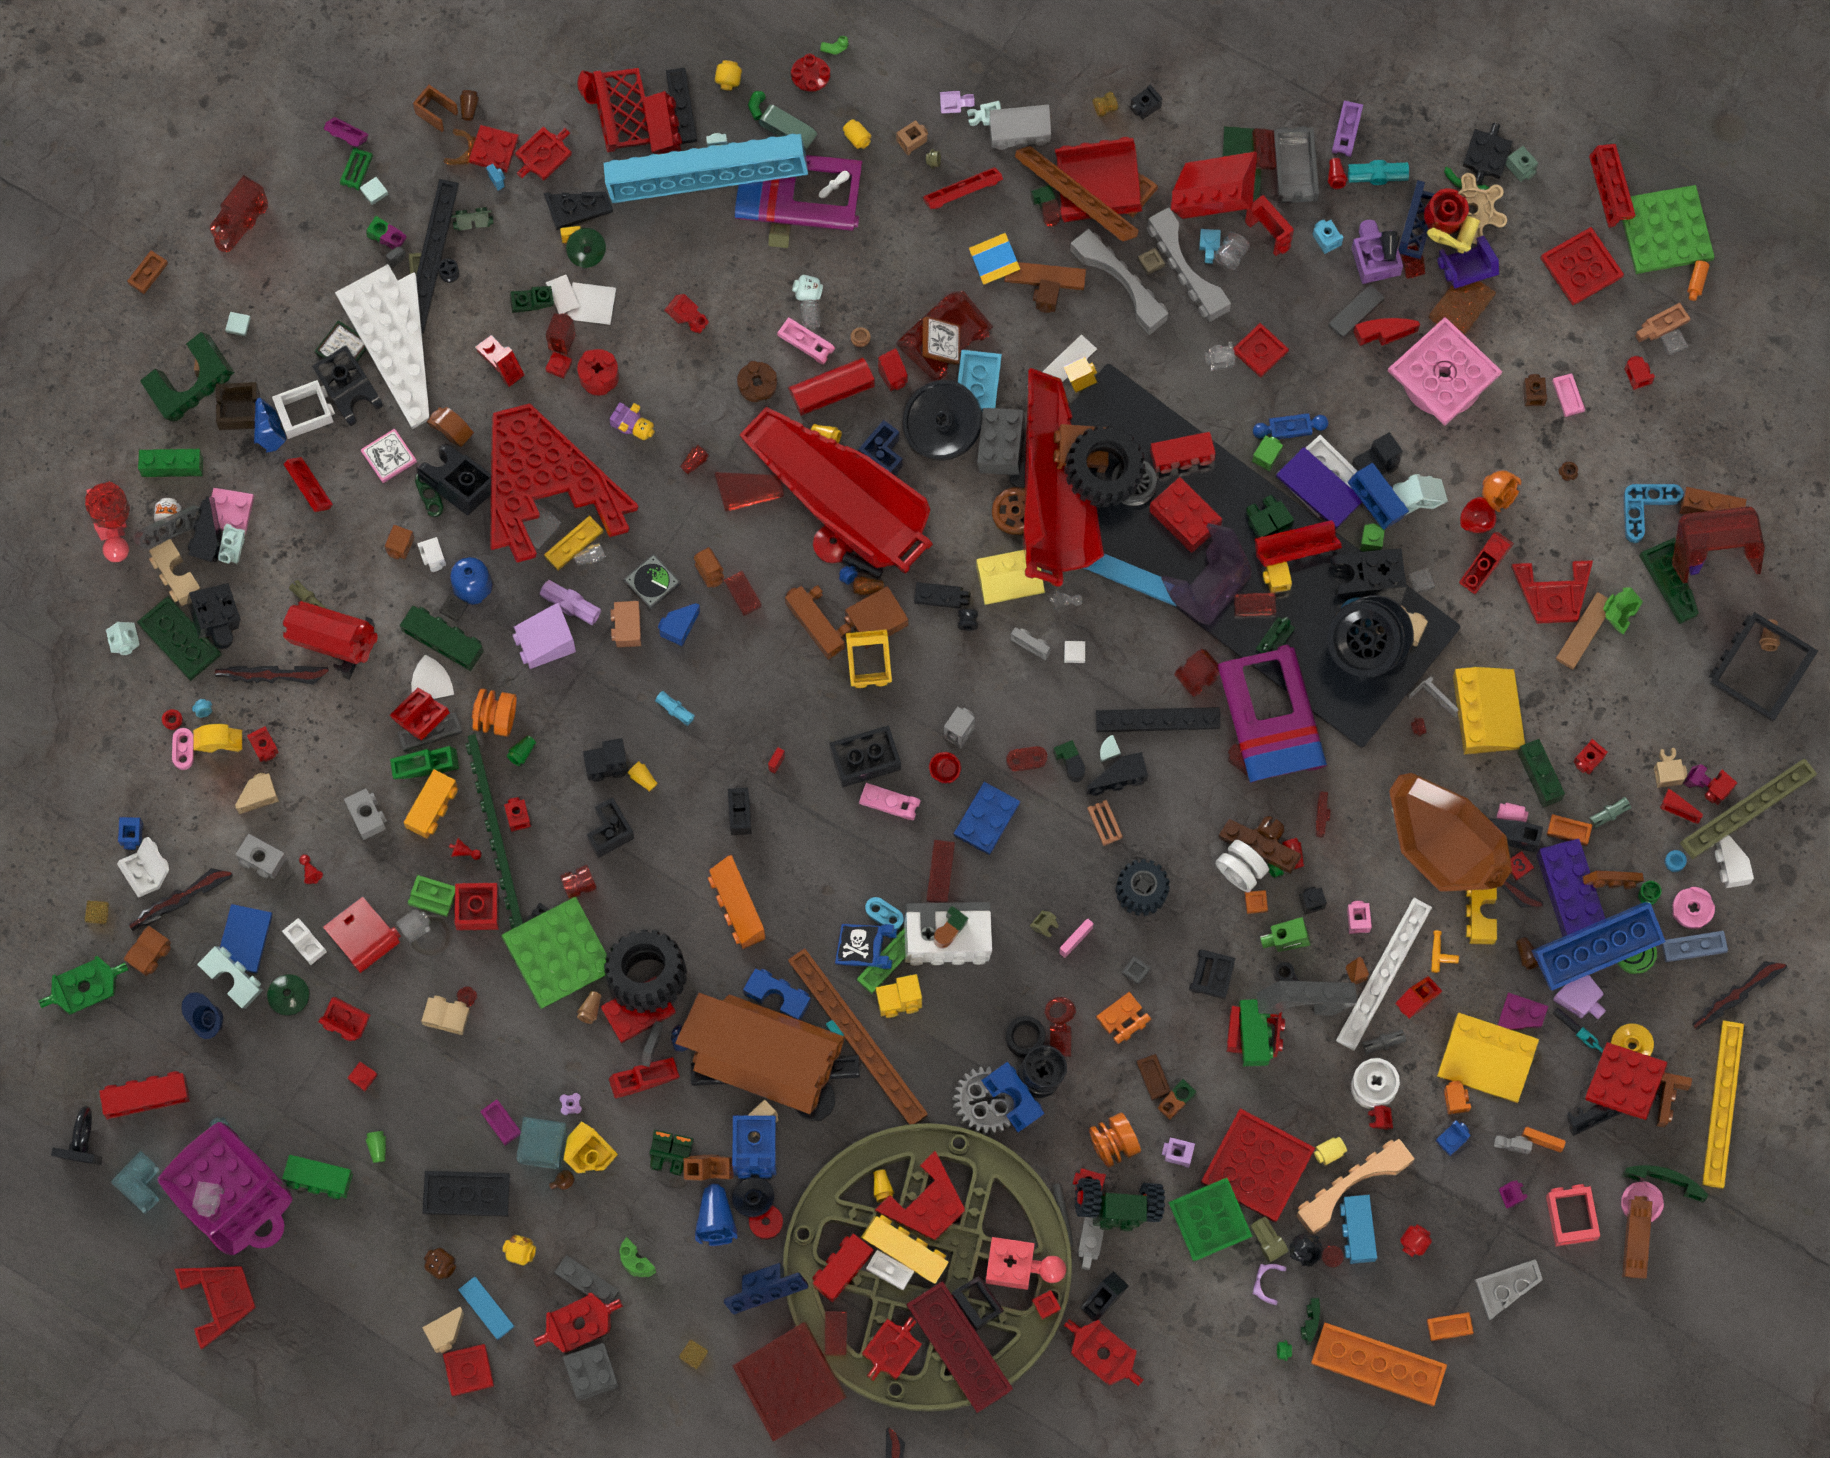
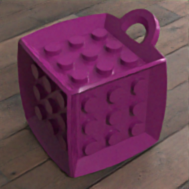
M217 1122L185 1147L164 1169L157 1180L176 1206L209 1237L219 1250L228 1255H235L248 1245L255 1248H268L277 1243L284 1232V1220L281 1215L293 1200L292 1194L275 1173L242 1142L233 1129L222 1122ZM270 1219L273 1225L272 1231L267 1236H257L255 1231Z

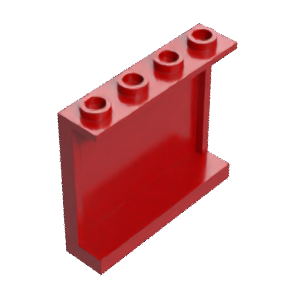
M1121 137L1113 141L1101 140L1099 143H1081L1079 146L1073 147L1066 145L1055 149L1058 168L1117 214L1142 211L1137 153L1133 138ZM1060 193L1062 206L1060 209L1064 222L1092 219L1085 211L1078 208L1072 201Z

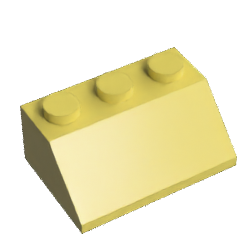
M1024 550L976 559V569L985 605L1045 593L1043 580L1038 578L1031 579L1025 576L1026 560Z

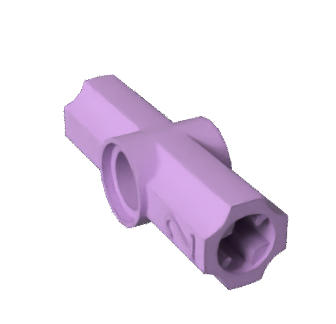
M551 580L545 582L541 589L540 596L553 604L559 603L562 612L569 616L574 615L590 625H593L599 618L601 609L584 600L576 591L566 590Z

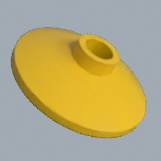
M1639 1024L1621 1026L1615 1031L1611 1044L1651 1056L1654 1048L1651 1033ZM1634 1043L1636 1048L1630 1049L1628 1045Z

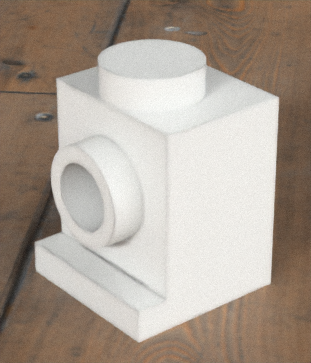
M437 537L417 543L424 565L429 564L431 572L439 571L443 566H446Z

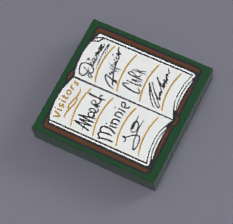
M338 320L316 348L315 354L324 359L347 345L358 362L367 349L358 333Z

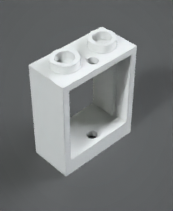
M318 380L272 397L288 439L333 423L332 415L335 414L331 403H326L325 398L328 397L324 385L320 387ZM317 394L325 415L292 426L284 405Z

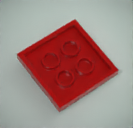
M1592 227L1547 251L1540 257L1573 306L1624 276V273Z
M1607 1042L1585 1099L1586 1101L1647 1120L1667 1068V1062Z

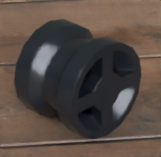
M447 258L439 263L440 278L444 282L452 283L459 278L458 264L455 260Z
M962 609L958 611V617L960 618L958 629L964 631L978 629V623L976 622L978 617L977 610Z

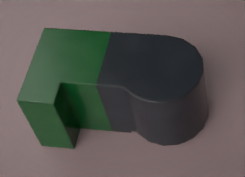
M1073 740L1055 747L1053 754L1056 760L1062 758L1067 768L1069 780L1080 782L1085 775V765Z

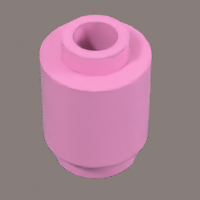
M1500 803L1497 819L1527 821L1528 812L1525 811L1524 806Z

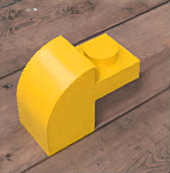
M209 724L193 730V750L209 753L218 749L236 752L242 750V730L228 728L227 724Z

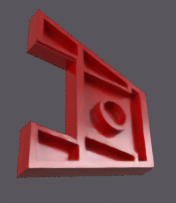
M1593 560L1572 562L1573 581L1534 582L1532 563L1511 565L1536 624L1578 621Z
M934 1151L920 1165L934 1182L906 1209L889 1195L875 1209V1212L936 1241L965 1212V1208L936 1151Z
M242 1266L174 1269L181 1290L202 1283L214 1322L194 1328L201 1350L256 1308Z

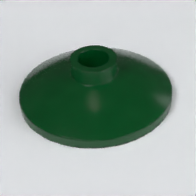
M591 228L576 230L570 235L566 243L568 258L573 264L582 268L597 265L603 259L606 252L604 238L599 232ZM590 246V251L584 252V247Z
M292 974L282 975L270 984L267 999L271 1008L278 1014L285 1016L295 1015L306 1007L309 1001V989L305 981L300 977ZM286 990L291 991L289 996H284Z

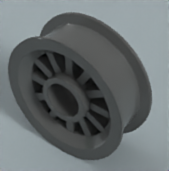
M1143 461L1145 471L1143 472L1144 475L1141 482L1126 501L1121 500L1123 504L1129 506L1142 505L1154 495L1157 477L1153 467L1146 461ZM1121 463L1114 469L1112 481L1122 476L1123 469Z

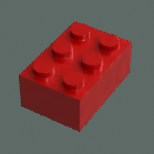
M1181 477L1150 503L1149 511L1191 553L1213 535L1222 524V518Z

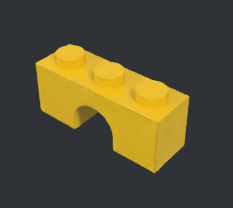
M1497 888L1465 890L1466 897H1469V905H1466V917H1469V925H1466V937H1469V944L1494 945L1497 940V919L1484 917L1481 914L1480 907L1485 904H1495Z

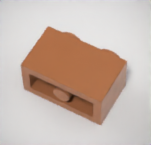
M639 601L614 602V609H611V622L615 621V629H611L612 641H616L617 647L641 646Z

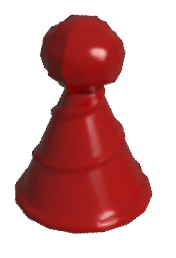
M457 838L455 845H449V848L453 849L451 857L471 855L472 859L476 861L482 857L480 850L472 851L460 838Z
M308 855L300 856V864L305 865L304 883L317 884L323 877V873L309 863L311 859Z

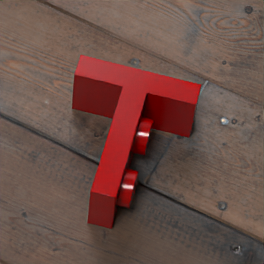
M491 335L475 347L477 352L500 373L508 387L524 376L513 351L509 347L504 348Z

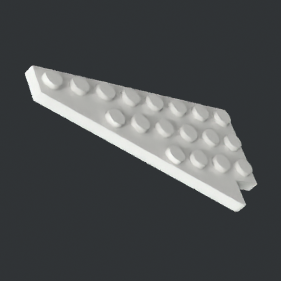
M386 265L338 290L335 294L409 425L414 429L427 422L430 418L417 278L414 272L397 280L390 266Z

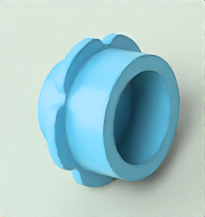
M200 699L195 702L192 711L196 713L197 717H207L212 713V703L205 699Z

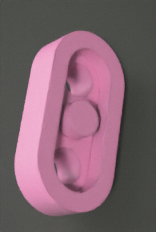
M186 728L176 730L172 739V761L175 767L180 770L190 768L194 762L193 734ZM188 738L185 743H181V739ZM186 757L187 761L181 763L180 759Z

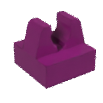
M1702 764L1692 766L1683 784L1688 788L1695 786L1700 788L1707 787L1711 781L1705 774L1707 768Z
M1517 1180L1499 1188L1506 1209L1514 1207L1528 1197L1527 1194H1522L1520 1188L1523 1187V1184L1518 1183Z

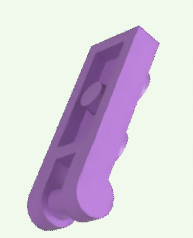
M1344 101L1332 153H1344L1345 156L1351 157L1363 109L1362 104ZM1340 141H1346L1348 145H1340Z

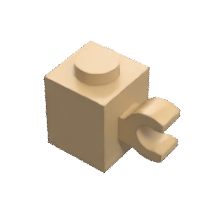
M1671 748V756H1666L1664 749H1661L1659 753L1662 762H1657L1654 767L1657 788L1682 785L1685 778H1687V769L1685 765H1682V760H1674L1676 756L1675 748Z

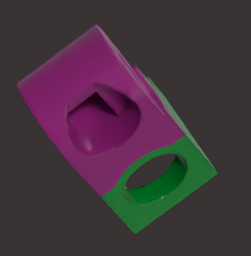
M377 216L374 217L366 230L369 239L376 240L383 245L385 244L392 250L401 247L407 238L403 232Z

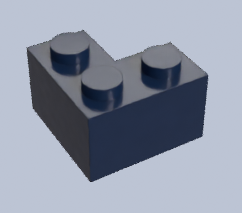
M883 420L861 445L858 452L867 455L893 475H896L903 467V459L892 451V448L899 441V431Z

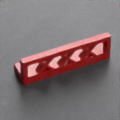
M1616 144L1598 145L1589 155L1608 227H1614L1620 220L1633 219L1636 215Z
M1332 520L1255 539L1256 556L1264 567L1342 548L1341 542L1336 537L1335 524Z

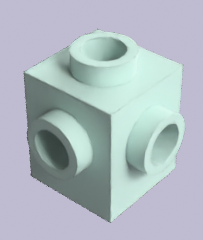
M117 622L106 630L111 653L128 655L139 646L134 623Z

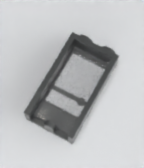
M1301 126L1297 129L1281 127L1274 130L1272 139L1278 203L1317 202L1319 186L1314 128Z

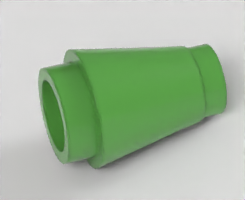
M383 1131L367 1133L365 1141L373 1163L385 1161L386 1136H384Z

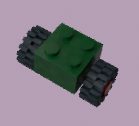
M1080 1178L1078 1180L1077 1190H1075L1076 1197H1074V1201H1076L1074 1204L1075 1212L1079 1217L1093 1218V1226H1100L1101 1230H1112L1113 1227L1120 1228V1231L1128 1232L1140 1227L1144 1222H1160V1219L1163 1218L1165 1190H1163L1162 1184L1143 1183L1139 1190L1140 1195L1105 1193L1102 1195V1186L1098 1179Z

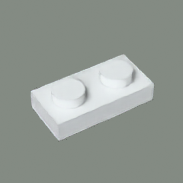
M878 1250L866 1270L903 1291L914 1274L912 1269Z

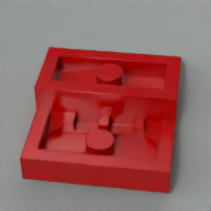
M417 688L390 714V717L402 728L422 741L450 712L447 707L435 701L431 694Z

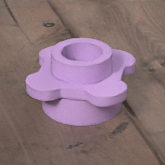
M578 1093L570 1096L563 1094L560 1097V1102H562L561 1113L563 1115L579 1114L582 1108L579 1104L581 1097Z

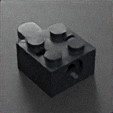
M229 583L189 592L187 604L198 637L203 638L212 635L217 648H229L234 638L232 630L239 628L241 620Z

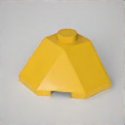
M581 1121L567 1137L563 1160L576 1173H585V1171L605 1170L618 1154L593 1128Z

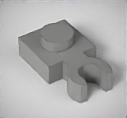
M1496 1136L1494 1147L1529 1154L1532 1150L1533 1142L1528 1141V1138L1516 1136L1511 1139Z

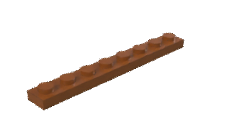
M1029 146L1016 150L1015 158L1021 161L1023 165L1044 179L1078 208L1085 211L1119 240L1126 241L1137 237L1139 232L1137 228L1034 148Z

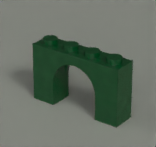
M200 332L186 343L199 364V377L193 387L189 390L178 392L165 373L158 369H154L140 380L163 417L172 422L180 420L186 411L195 408L201 399L211 395L215 391L216 384L226 383L229 381L230 376L235 373L211 336L204 332Z

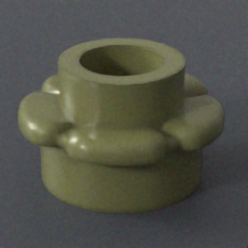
M931 149L930 153L926 154V163L932 169L941 165L940 151H934V149Z

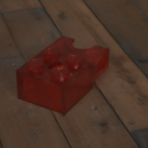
M243 175L221 203V211L210 225V232L214 237L217 249L222 252H230L247 230L254 227L257 217L268 208V200L264 188ZM229 237L228 244L222 245L220 243L221 240H226Z

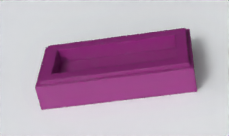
M498 1099L480 1111L504 1146L522 1134Z

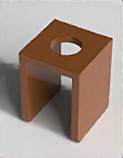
M428 85L413 102L415 114L443 132L442 120L425 109V106L433 99L457 116V105L434 87Z

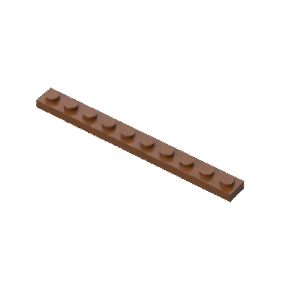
M804 948L788 959V963L828 1017L842 1031L845 1040L856 1055H859L862 1063L907 1124H917L926 1118L928 1113L807 950Z

